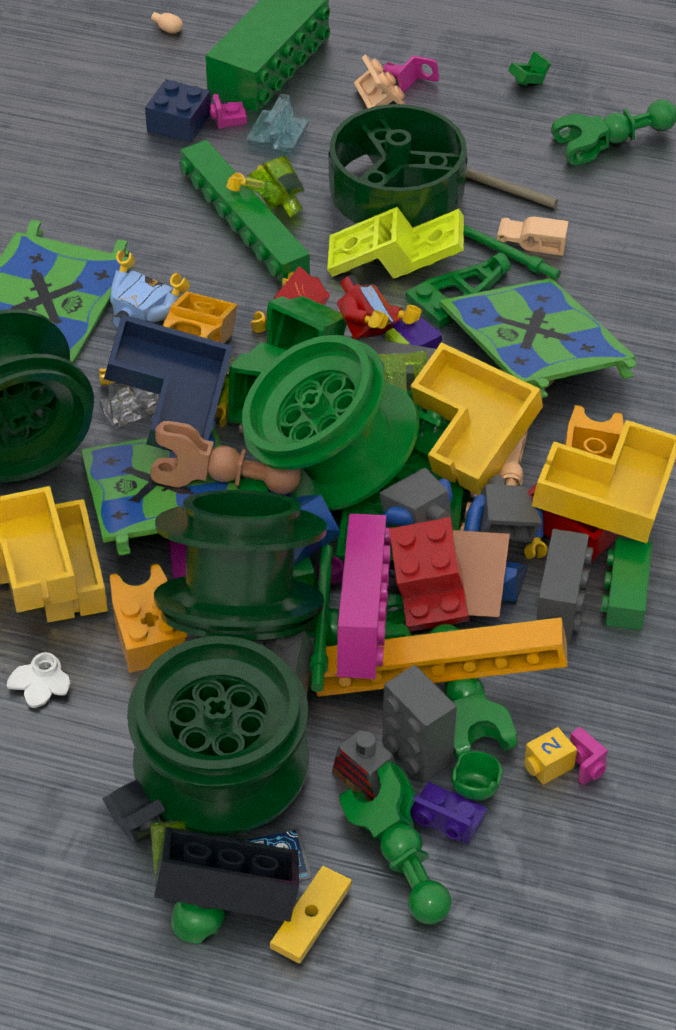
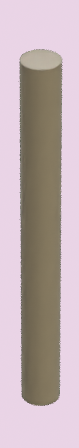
M467 167L466 178L553 209L557 206L558 199Z

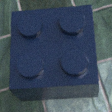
M165 79L145 107L147 131L192 142L210 117V90Z

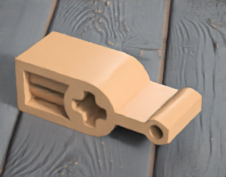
M528 217L524 222L512 221L509 218H501L497 240L501 242H518L523 249L532 252L563 256L569 221Z

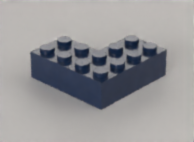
M122 315L104 379L159 394L146 445L172 451L160 446L156 442L155 430L157 425L163 421L189 424L199 432L203 439L209 441L233 346Z

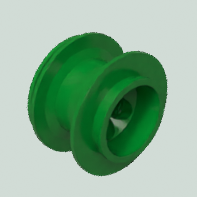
M325 335L311 338L291 347L274 359L261 372L245 399L242 411V424L246 446L260 463L279 470L300 469L301 481L298 487L290 493L293 499L304 495H322L329 511L350 507L369 498L396 476L408 460L415 446L419 431V416L416 406L408 394L401 388L386 383L387 377L384 363L373 348L361 341L346 336Z

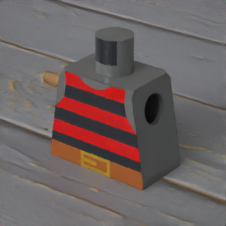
M358 730L337 748L332 772L354 791L362 793L367 801L370 802L379 794L381 787L377 773L378 768L388 760L394 763L395 761L392 753L376 741L373 733Z

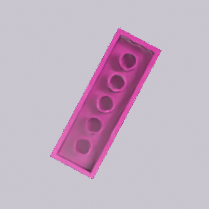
M349 515L338 620L337 677L376 679V667L383 666L384 647L378 646H384L386 607L388 603L391 561L390 528L386 527V515Z

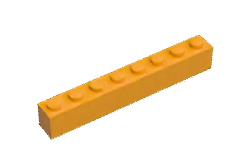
M562 617L385 639L384 646H378L384 647L383 666L376 667V679L337 677L338 645L327 646L326 655L329 658L328 671L324 674L323 690L316 693L318 697L384 689L386 682L413 665H416L433 683L567 667V639Z

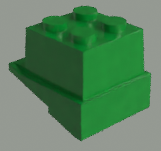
M281 296L268 302L265 328L268 330L267 344L288 350L311 338L325 335L344 336L347 324L342 314L307 297L300 296L288 299Z
M260 342L248 354L241 353L229 366L227 421L238 424L242 423L243 406L250 388L261 372L274 359L285 352V349Z

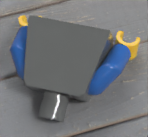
M426 468L417 471L380 492L383 511L381 515H386L387 528L391 525L406 526L448 517L451 519L450 502L453 499L451 484L447 479L438 481Z
M499 475L491 477L481 494L474 497L467 512L464 531L510 534L509 541L532 542L524 549L527 559L535 557V548L537 550V558L544 557L548 551L547 545L541 541V537L544 536L542 509L532 506L533 500L529 497L524 487L506 485L504 477Z

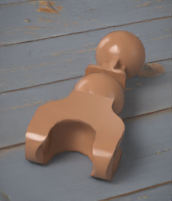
M163 421L156 427V442L160 446L173 450L177 455L175 458H159L152 464L150 476L153 481L159 484L179 488L189 484L192 480L206 481L209 474L212 479L219 482H231L236 479L235 485L239 486L243 476L263 480L268 489L276 494L283 495L293 492L301 481L300 469L279 470L265 466L260 462L245 460L246 449H242L241 455L236 449L229 446H218L213 449L214 442L203 439L199 432L189 424Z

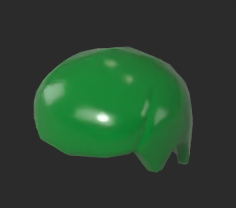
M471 751L459 755L457 763L452 770V787L459 795L469 800L484 801L497 792L503 772L502 766L497 758L486 752Z
M177 902L174 904L170 920L172 930L182 941L200 944L207 936L211 934L217 935L225 918V911L216 908L203 909L197 905Z

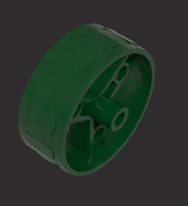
M380 105L361 110L349 116L333 132L328 152L330 194L335 207L343 216L355 224L398 207L414 228L457 210L462 203L467 176L468 158L466 141L461 130L450 119L440 113L413 105ZM366 154L374 164L360 178H357L344 168L353 160Z

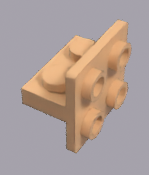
M366 54L362 56L369 70L353 83L367 108L388 105L393 100L397 104L406 105L403 100L405 94L397 85L395 86L397 81L389 71L384 73L382 71L384 70L383 66L376 58L371 60Z

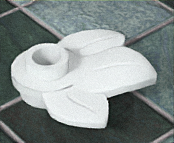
M43 652L37 654L31 664L17 667L7 681V688L24 690L26 703L31 708L45 705L50 700L52 694L66 695L70 688V679L61 670L59 659L51 653Z

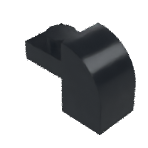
M138 779L123 785L102 798L116 824L133 842L138 841L163 825L158 816L165 811L159 799L150 802Z

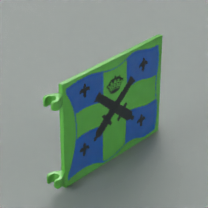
M31 220L26 234L16 232L0 257V310H29L42 314L52 320L63 332L69 345L70 361L75 364L110 302L116 270L119 271L120 264L116 260V254L122 250L125 253L123 261L128 259L129 249L126 248L128 241L118 239L113 253L103 252L42 238L43 230L39 229L41 221Z
M552 278L440 300L439 305L505 373L539 388L541 398L548 397V393L545 392L544 388L549 386L550 380L613 366L617 367L623 379L634 377L631 368L636 367V357Z
M215 427L211 430L209 441L214 442L213 449L222 446ZM148 438L81 449L103 543L115 541L118 555L130 554L128 538L157 534L155 520L162 512L183 506L184 499L194 494L217 490H237L235 481L219 482L212 479L208 474L206 481L192 480L189 484L179 488L159 484L153 481L150 476L152 464L159 458H175L177 455L173 450L168 451L146 445Z

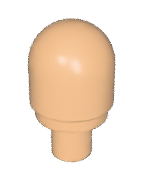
M154 12L151 16V21L158 23V27L167 33L177 34L182 30V20L176 15L165 12L161 15Z
M507 462L502 466L499 476L504 477L506 485L521 486L523 483L522 467L516 462Z

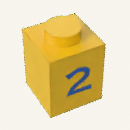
M557 727L526 744L524 765L528 773L536 776L544 785L575 767L577 749Z

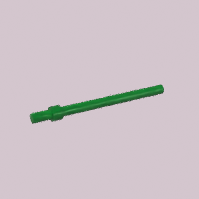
M464 224V236L526 265L528 270L536 274L542 273L555 280L560 277L561 271L546 264L544 259L536 255H527Z
M323 545L321 547L318 590L323 594L324 607L316 615L314 650L309 661V670L312 672L311 690L314 692H321L323 690L324 674L328 671L329 658L326 655L333 558V547L330 545Z

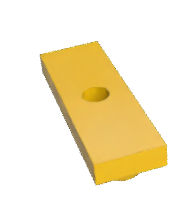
M322 865L295 905L291 921H284L271 940L270 949L300 964L352 887V880Z

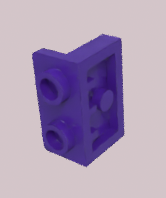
M428 782L420 796L414 795L410 816L424 827H432L443 832L450 839L470 844L486 816L487 807Z

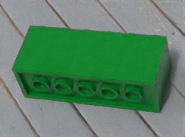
M260 0L205 55L207 90H210L211 96L213 97L214 94H218L220 100L242 102L244 108L258 112L276 92L280 91L284 83L293 77L294 73L300 66L305 64L306 60L317 51L318 47L329 38V0Z

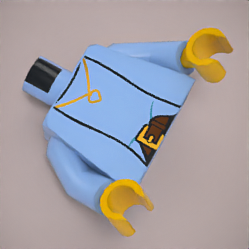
M122 250L118 251L116 260L120 264L119 271L116 270L110 298L115 315L113 317L114 325L118 328L122 315L150 323L165 320L170 311V306L180 298L179 294L189 290V281L185 277L182 279L179 273H174L170 278V284L174 287L172 288L133 270L127 273V269L134 266L135 258L130 252L128 259L123 261L125 253Z

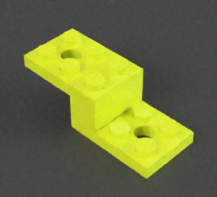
M398 207L390 209L330 235L327 271L333 277L378 258L393 279L410 274L412 271L432 265L439 260L454 256L463 251L464 215L457 209L413 228Z

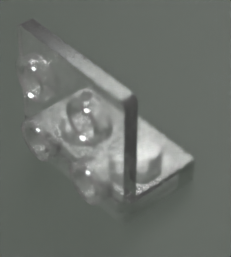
M115 382L108 386L109 396L100 399L99 402L101 410L115 429L154 414L159 394Z

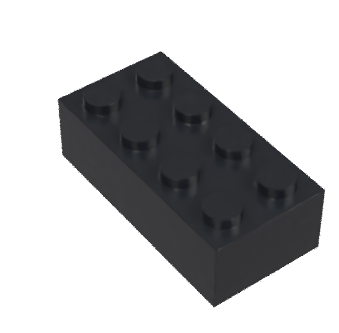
M165 826L157 861L154 898L163 899L169 903L182 902L193 904L203 909L216 908L227 910L237 915L250 914L261 916L271 921H291L299 889L298 850Z

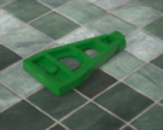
M501 252L497 253L487 261L420 283L406 291V300L411 305L419 307L422 310L421 313L440 329L454 321V319L439 305L440 300L448 299L439 290L455 286L463 295L488 291L503 274L510 271V262L506 255ZM477 276L483 281L475 288H472L464 280Z

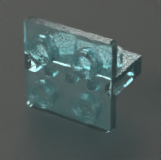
M280 94L271 111L263 110L247 136V143L294 152L308 126V119L293 116V106H290V95Z

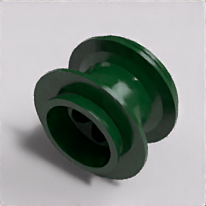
M23 309L0 310V482L6 483L22 481L41 475L67 459L87 435L94 408V393L91 383L85 373L70 361L69 345L61 329L46 316Z
M208 491L191 495L184 499L183 506L168 509L156 517L155 529L161 536L187 545L186 576L169 580L158 586L154 591V604L161 610V618L167 625L181 632L200 637L232 636L251 641L295 635L309 629L315 623V615L321 612L324 607V597L315 587L293 579L294 549L322 540L327 534V524L321 517L302 510L298 501L284 495L264 491Z
M208 636L192 639L174 646L159 656L142 674L134 686L127 711L128 729L135 747L133 753L134 777L140 782L150 802L159 799L165 811L159 814L160 817L188 831L210 835L236 834L252 830L270 822L284 812L296 799L305 783L309 766V750L305 737L308 722V702L299 677L273 651L256 642L232 636Z

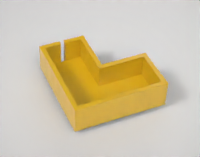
M442 342L410 386L416 404L451 421L428 454L432 472L453 483L458 478L459 486L477 495L481 494L484 486L487 485V481L497 475L543 407L539 388Z
M626 420L611 459L554 441L537 481L532 506L647 543L676 461V435Z
M50 486L0 496V568H6L17 613L44 607V602L50 601V605L78 599L75 575Z
M81 499L55 504L75 575L78 599L50 605V601L44 602L47 622L75 618L74 613L80 612L81 616L106 612L108 608L105 586L85 501ZM5 567L0 568V584L9 583Z

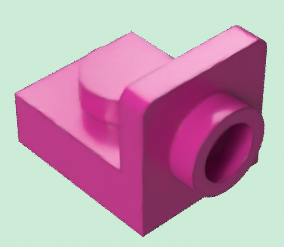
M218 94L213 95V104H209L211 119L216 120L218 128L247 124V116L242 102L221 104Z
M579 726L571 733L570 742L577 749L576 762L581 764L578 781L584 786L591 779L597 780L603 775L607 768L608 750Z

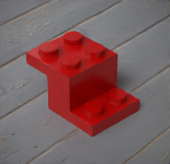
M450 517L390 528L396 581L403 598L406 624L410 632L433 628L441 624L470 621L462 568L456 552Z

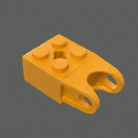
M186 291L170 306V311L163 326L225 343L233 335L238 304Z
M575 405L568 423L564 445L611 459L624 426L622 413L614 412L610 420L597 422L586 416L583 406Z
M159 564L150 565L151 576L149 580L138 586L124 583L117 573L109 575L115 627L129 673L148 669L159 656L174 646L185 642V638L188 637L187 633L167 625L161 618V610L154 604L155 589L168 581Z

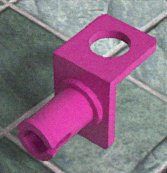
M413 55L404 65L386 62L383 66L384 73L389 71L395 79H398L399 88L403 93L417 78L438 82L440 79L438 64L435 59ZM422 64L429 65L432 69V74L425 73L422 69Z

